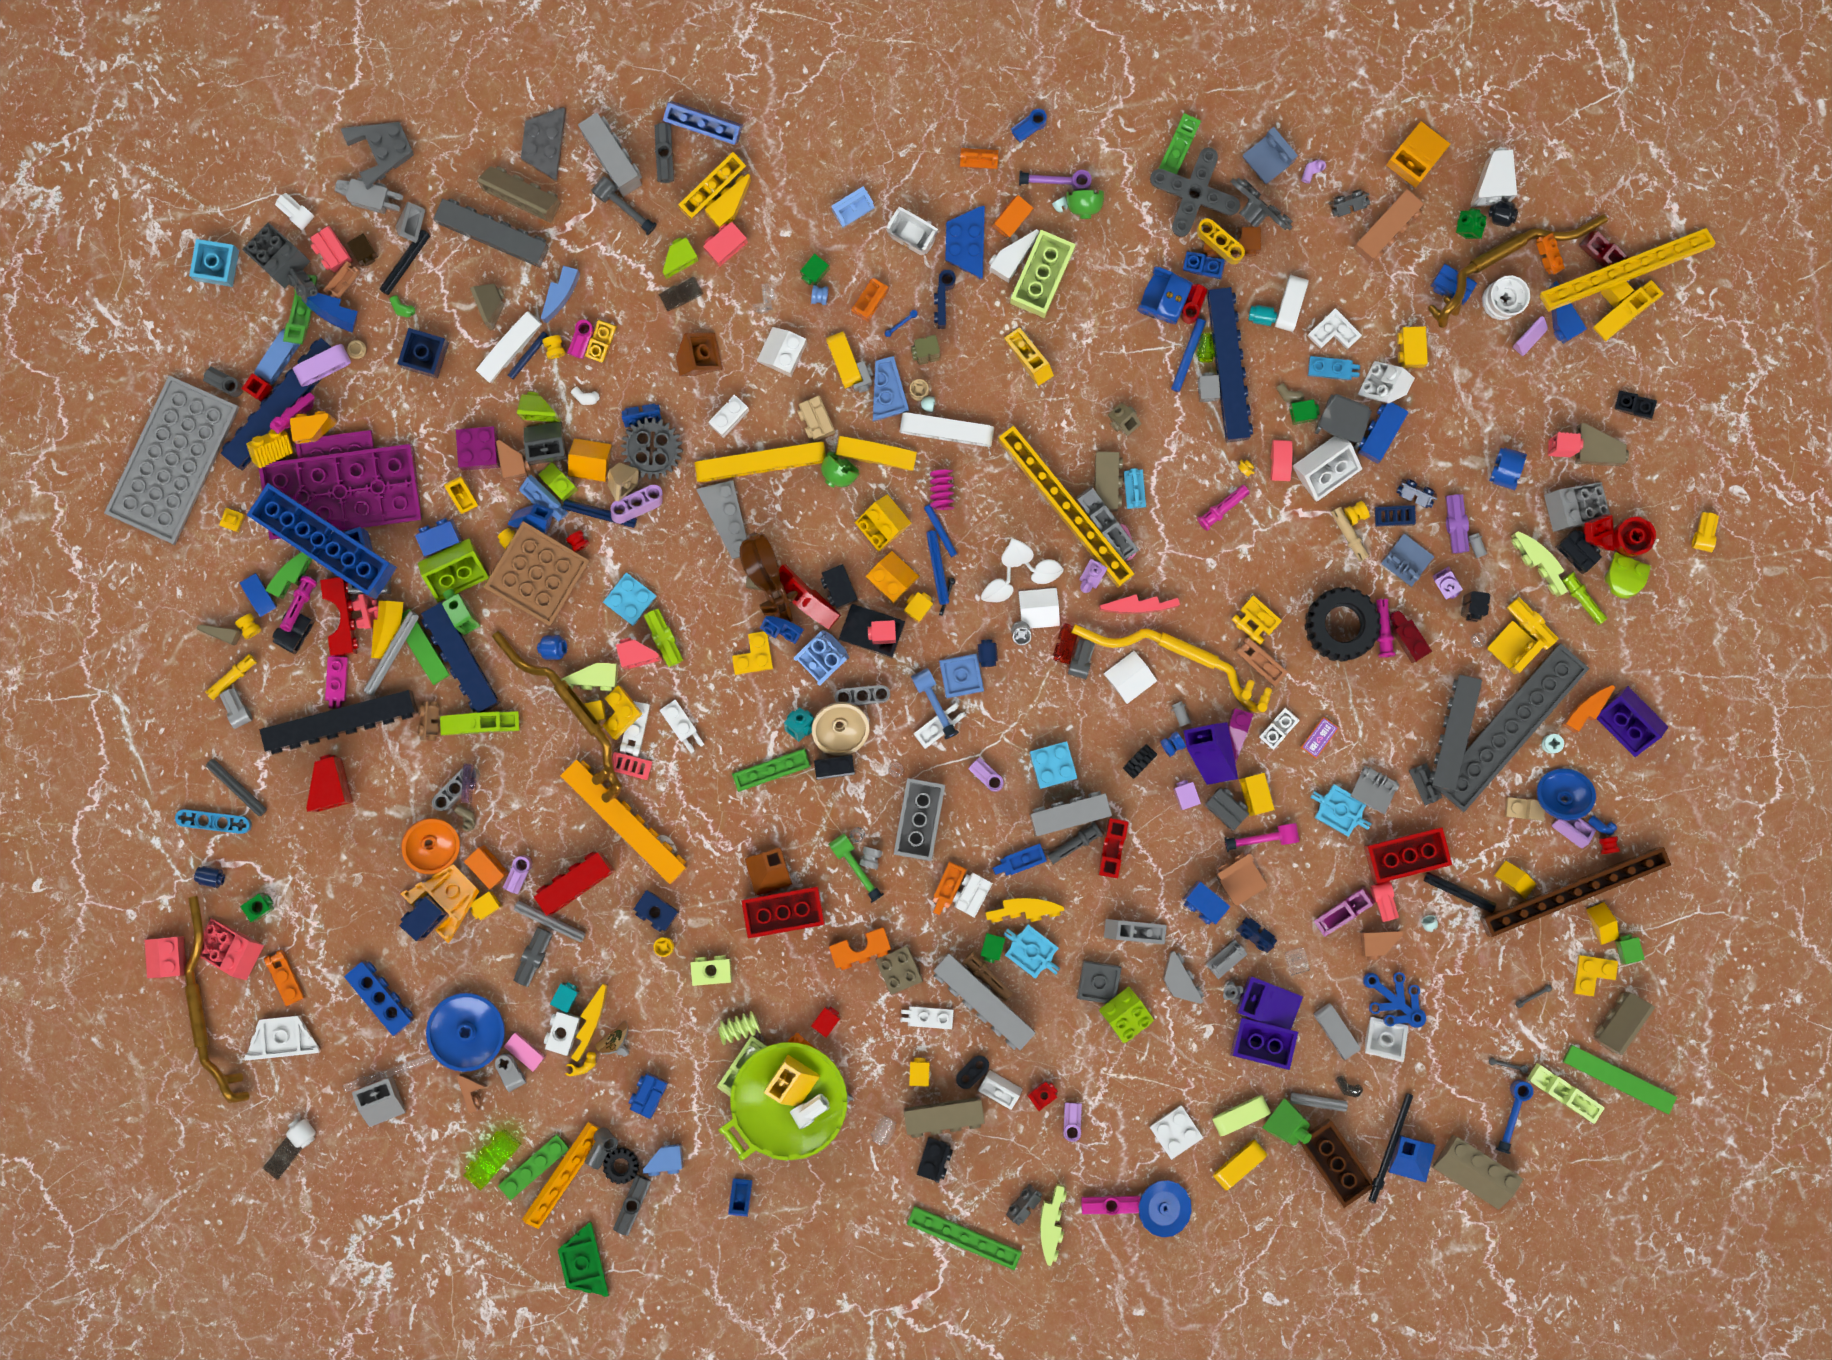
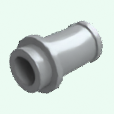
M1479 533L1468 536V543H1471L1476 558L1488 554L1482 542V536Z
M1182 701L1171 705L1173 708L1171 711H1174L1180 727L1191 723L1184 707L1186 705Z

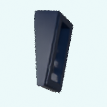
M1415 505L1375 507V527L1414 526L1416 524ZM1385 511V522H1382L1381 512ZM1389 511H1393V521L1391 522ZM1397 511H1401V521H1398ZM1405 511H1409V521H1406Z

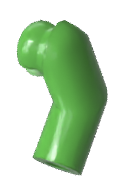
M398 295L389 298L398 316L408 318L415 314V308L412 305L401 304Z

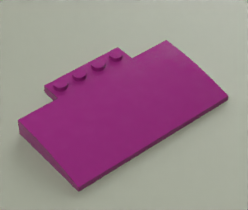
M372 430L322 436L316 442L296 444L298 459L277 461L259 468L262 491L267 483H269L340 530L422 520L413 444L375 448ZM268 530L269 540L281 539Z

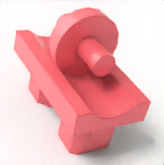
M358 595V599L352 601L353 609L362 613V617L356 619L357 628L373 629V621L378 620V602L368 595Z

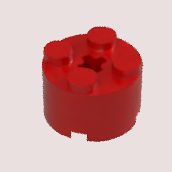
M1642 517L1628 518L1620 522L1613 529L1614 547L1619 554L1627 557H1637L1648 552L1656 540V530L1653 524Z

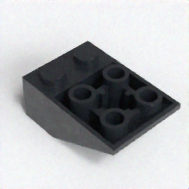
M851 604L838 640L893 659L905 626V621ZM895 620L896 643L873 644L872 640H869L868 627H871V622Z

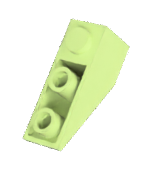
M595 663L561 680H565L572 689L574 686H581L582 690H593V687H600L601 691H612V688L617 687L618 665Z

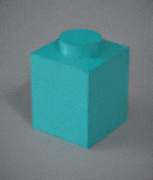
M571 982L561 983L550 1005L568 1013L580 991L576 990L577 986Z

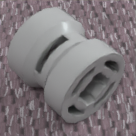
M1023 621L1013 624L1011 633L1014 642L1018 645L1028 644L1032 638L1029 625Z
M864 846L863 853L865 855L860 859L859 865L877 870L879 865L877 858L881 857L882 851Z

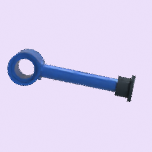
M1520 1079L1515 1080L1510 1086V1092L1515 1100L1502 1141L1500 1140L1499 1146L1495 1148L1507 1154H1511L1510 1141L1522 1101L1531 1099L1534 1092L1531 1084ZM1524 1085L1526 1092L1523 1095H1519L1517 1092L1518 1088Z

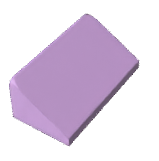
M1540 316L1513 345V348L1521 356H1524L1547 331L1548 327L1545 318Z
M1556 818L1552 824L1554 829L1580 848L1587 846L1596 832V829L1581 818L1576 820Z

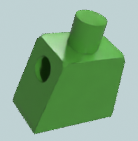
M453 589L443 593L446 601L442 605L454 627L465 636L480 627L479 622L461 595L455 594Z
M1285 1098L1262 1127L1272 1136L1293 1146L1299 1140L1307 1144L1312 1137L1307 1132L1310 1123Z

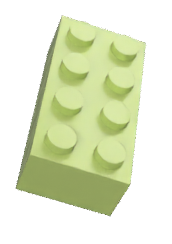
M1040 230L1011 296L1010 304L1045 318L1076 244Z

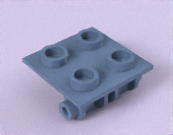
M1403 534L1381 564L1412 587L1421 577L1422 572L1434 556Z

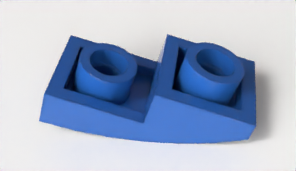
M1187 251L1183 271L1222 280L1226 261L1225 259L1207 257L1205 254Z
M257 573L239 582L260 617L277 608L269 593L265 591L266 587Z
M766 616L760 626V629L775 639L781 634L786 640L796 644L804 631L803 628L792 622L773 616Z

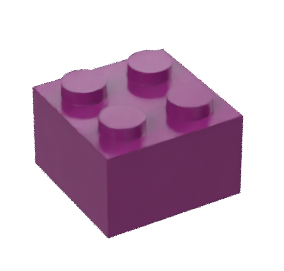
M494 426L456 429L458 468L462 471L500 468L496 445L498 431Z

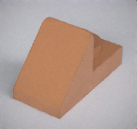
M464 1074L457 1076L469 1114L480 1110L481 1102L478 1095L474 1094V1091L488 1085Z

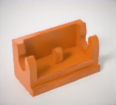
M1016 195L993 222L991 227L1004 237L1010 238L1034 208L1019 195Z
M872 278L852 307L851 312L869 322L888 293L889 287Z
M485 845L478 847L464 861L489 890L494 886L496 887L509 875V871Z

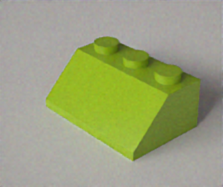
M470 538L418 562L420 574L437 603L445 599L443 593L449 589H453L455 594L489 578Z

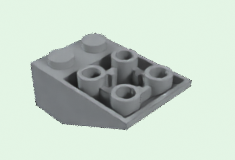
M1602 482L1560 489L1544 495L1553 532L1583 526L1587 521L1610 514Z

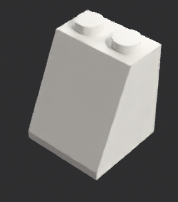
M1497 148L1486 160L1471 201V207L1491 206L1501 200L1511 202L1516 197L1517 187L1513 150Z

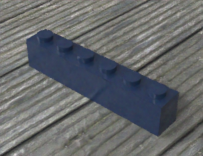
M442 602L421 613L423 617L421 621L424 627L430 629L433 634L430 636L435 646L439 645L442 650L440 652L442 659L445 663L449 662L451 666L449 669L454 679L458 678L461 684L459 689L464 696L467 695L470 699L468 704L471 710L483 713L500 703L498 697L462 634L451 622Z

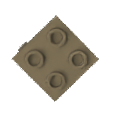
M908 946L876 959V963L891 995L923 982L922 975L919 973Z

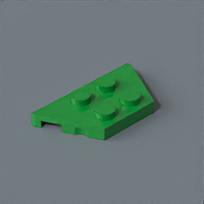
M589 1222L558 1249L566 1288L608 1297L610 1294L593 1223Z

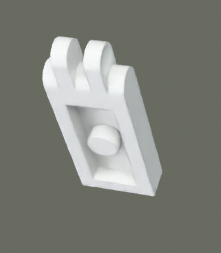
M909 1006V1010H901V1014H909L908 1018L901 1017L900 1021L908 1022V1026L952 1029L954 1010Z

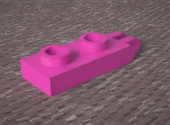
M328 657L325 700L329 701L330 709L334 708V701H336L337 709L342 707V701H346L347 657Z

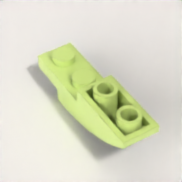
M1519 531L1511 535L1512 544L1522 553L1521 558L1526 566L1529 565L1530 568L1538 565V572L1542 578H1546L1549 583L1548 589L1550 592L1556 595V597L1568 592L1558 576L1564 572V569L1556 558L1544 546L1528 535Z
M1057 1183L1051 1202L1043 1200L1040 1217L1041 1245L1047 1265L1049 1266L1052 1265L1053 1261L1056 1262L1059 1250H1056L1058 1242H1062L1064 1231H1061V1225L1055 1224V1221L1059 1222L1062 1210H1059L1061 1202H1065L1067 1191H1064V1185Z

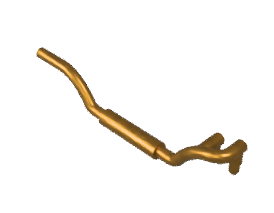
M1602 214L1571 231L1555 232L1534 228L1523 234L1519 233L1471 260L1468 266L1458 272L1457 289L1454 297H1444L1443 300L1446 305L1442 310L1432 304L1428 307V310L1438 321L1439 327L1445 328L1448 325L1450 314L1457 316L1460 313L1461 303L1466 292V278L1474 272L1479 273L1523 248L1527 245L1528 241L1534 238L1545 237L1553 233L1556 241L1578 239L1607 223V216Z
M500 631L495 632L492 638L511 662L528 674L547 677L555 686L553 689L591 737L595 736L602 746L604 768L592 777V782L598 785L608 779L611 787L606 793L602 794L601 798L605 803L616 798L621 792L622 785L613 767L611 742L602 731L603 727L569 684L565 680H561L553 669L527 663L516 653Z
M198 896L189 897L194 942L191 955L185 965L187 986L184 988L194 1047L198 1050L200 1064L216 1080L227 1102L239 1103L248 1101L250 1095L247 1091L233 1093L229 1084L242 1082L243 1074H223L209 1059L207 1049L209 1040L199 984H196L194 973L203 949L204 931Z

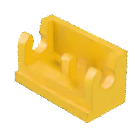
M1265 773L1239 779L1245 804L1248 807L1249 817L1275 810Z

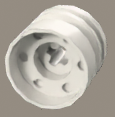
M1513 275L1504 276L1484 290L1482 306L1491 318L1507 320L1521 313L1528 306L1530 290L1526 282L1521 278Z

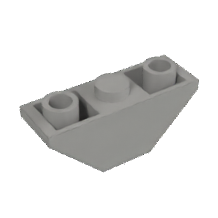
M1175 951L1169 952L1162 979L1171 995L1195 1003H1203L1202 997H1204V994L1199 986L1195 988L1192 982L1194 977L1189 969L1185 970L1182 964L1185 961L1181 954H1176Z

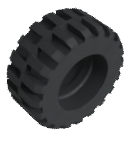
M1337 587L1326 591L1310 605L1309 611L1306 613V624L1304 626L1308 634L1306 636L1307 640L1311 641V647L1314 650L1320 652L1319 655L1326 656L1332 661L1339 660L1343 662L1356 659L1371 650L1375 641L1379 638L1378 632L1381 630L1379 619H1381V616L1376 611L1377 605L1370 601L1371 598L1367 594L1363 595L1361 590H1353L1351 587ZM1336 607H1348L1359 618L1360 631L1349 642L1334 640L1326 630L1325 619L1328 613Z

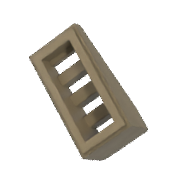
M207 625L197 626V630L234 646L237 645L242 632L236 629Z

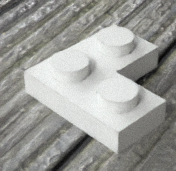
M1335 308L1307 336L1320 349L1335 337L1348 350L1362 335Z

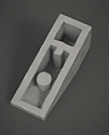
M1106 919L1104 938L1165 944L1167 925Z

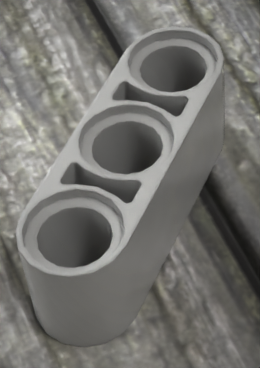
M884 685L845 688L838 690L835 694L836 703L839 702L838 696L841 693H846L849 695V700L846 703H851L855 706L883 704L890 698V691ZM884 689L887 692V697L882 700L876 697L878 690ZM860 691H865L868 694V698L865 701H859L857 694Z
M471 766L463 767L432 799L433 807L438 811H448L479 780L480 773L478 769ZM468 770L474 772V777L471 780H467L465 777ZM458 783L460 785V791L459 793L454 794L452 792V786ZM441 797H444L447 801L446 806L443 808L438 805V800Z
M1330 1003L1313 1013L1344 1060L1361 1050Z

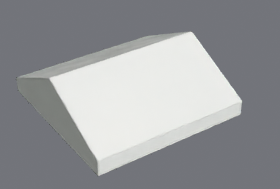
M1057 588L1018 591L1021 621L1026 622L1030 629L1060 626Z
M1135 651L1104 673L1126 704L1157 682L1148 666Z
M1370 1017L1365 1037V1053L1404 1062L1408 1025L1395 1024L1390 1027L1384 1024L1383 1019Z

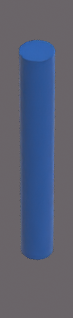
M930 504L925 506L924 510L951 558L956 556L958 553Z

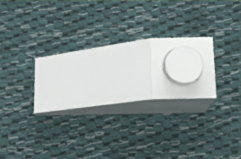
M1036 229L1002 249L998 255L994 254L989 261L991 265L989 271L1009 283L1035 243L1040 231Z

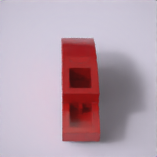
M782 564L779 568L780 581L786 594L792 591L798 592L792 603L825 628L831 629L841 614L816 590L810 589L786 564Z

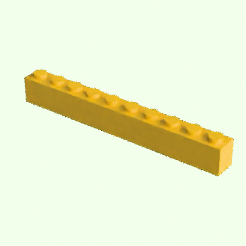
M1014 425L999 436L998 442L1094 560L1108 567L1105 573L1116 587L1119 588L1133 577L1134 572Z

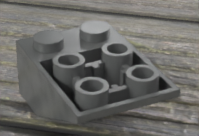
M269 222L242 249L284 289L289 285V267H292L294 271L303 270L310 263V260Z

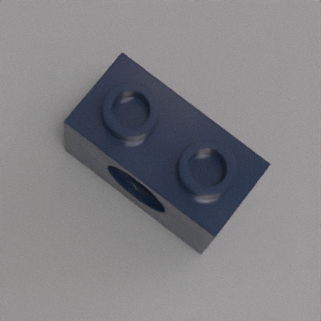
M649 890L645 891L633 909L636 911L635 915L643 921L646 919L651 921V926L659 932L661 930L667 931L679 914L677 909ZM654 906L660 909V915L657 918L653 917L650 913Z

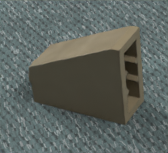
M1581 423L1577 426L1576 434H1581L1583 448L1575 455V464L1622 466L1626 464L1629 459V451L1626 450V444L1586 423Z

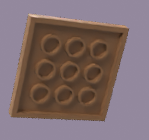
M522 521L483 587L551 626L589 560Z

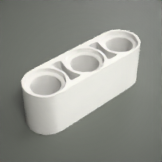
M1294 275L1289 276L1274 327L1290 332L1294 331L1309 280Z

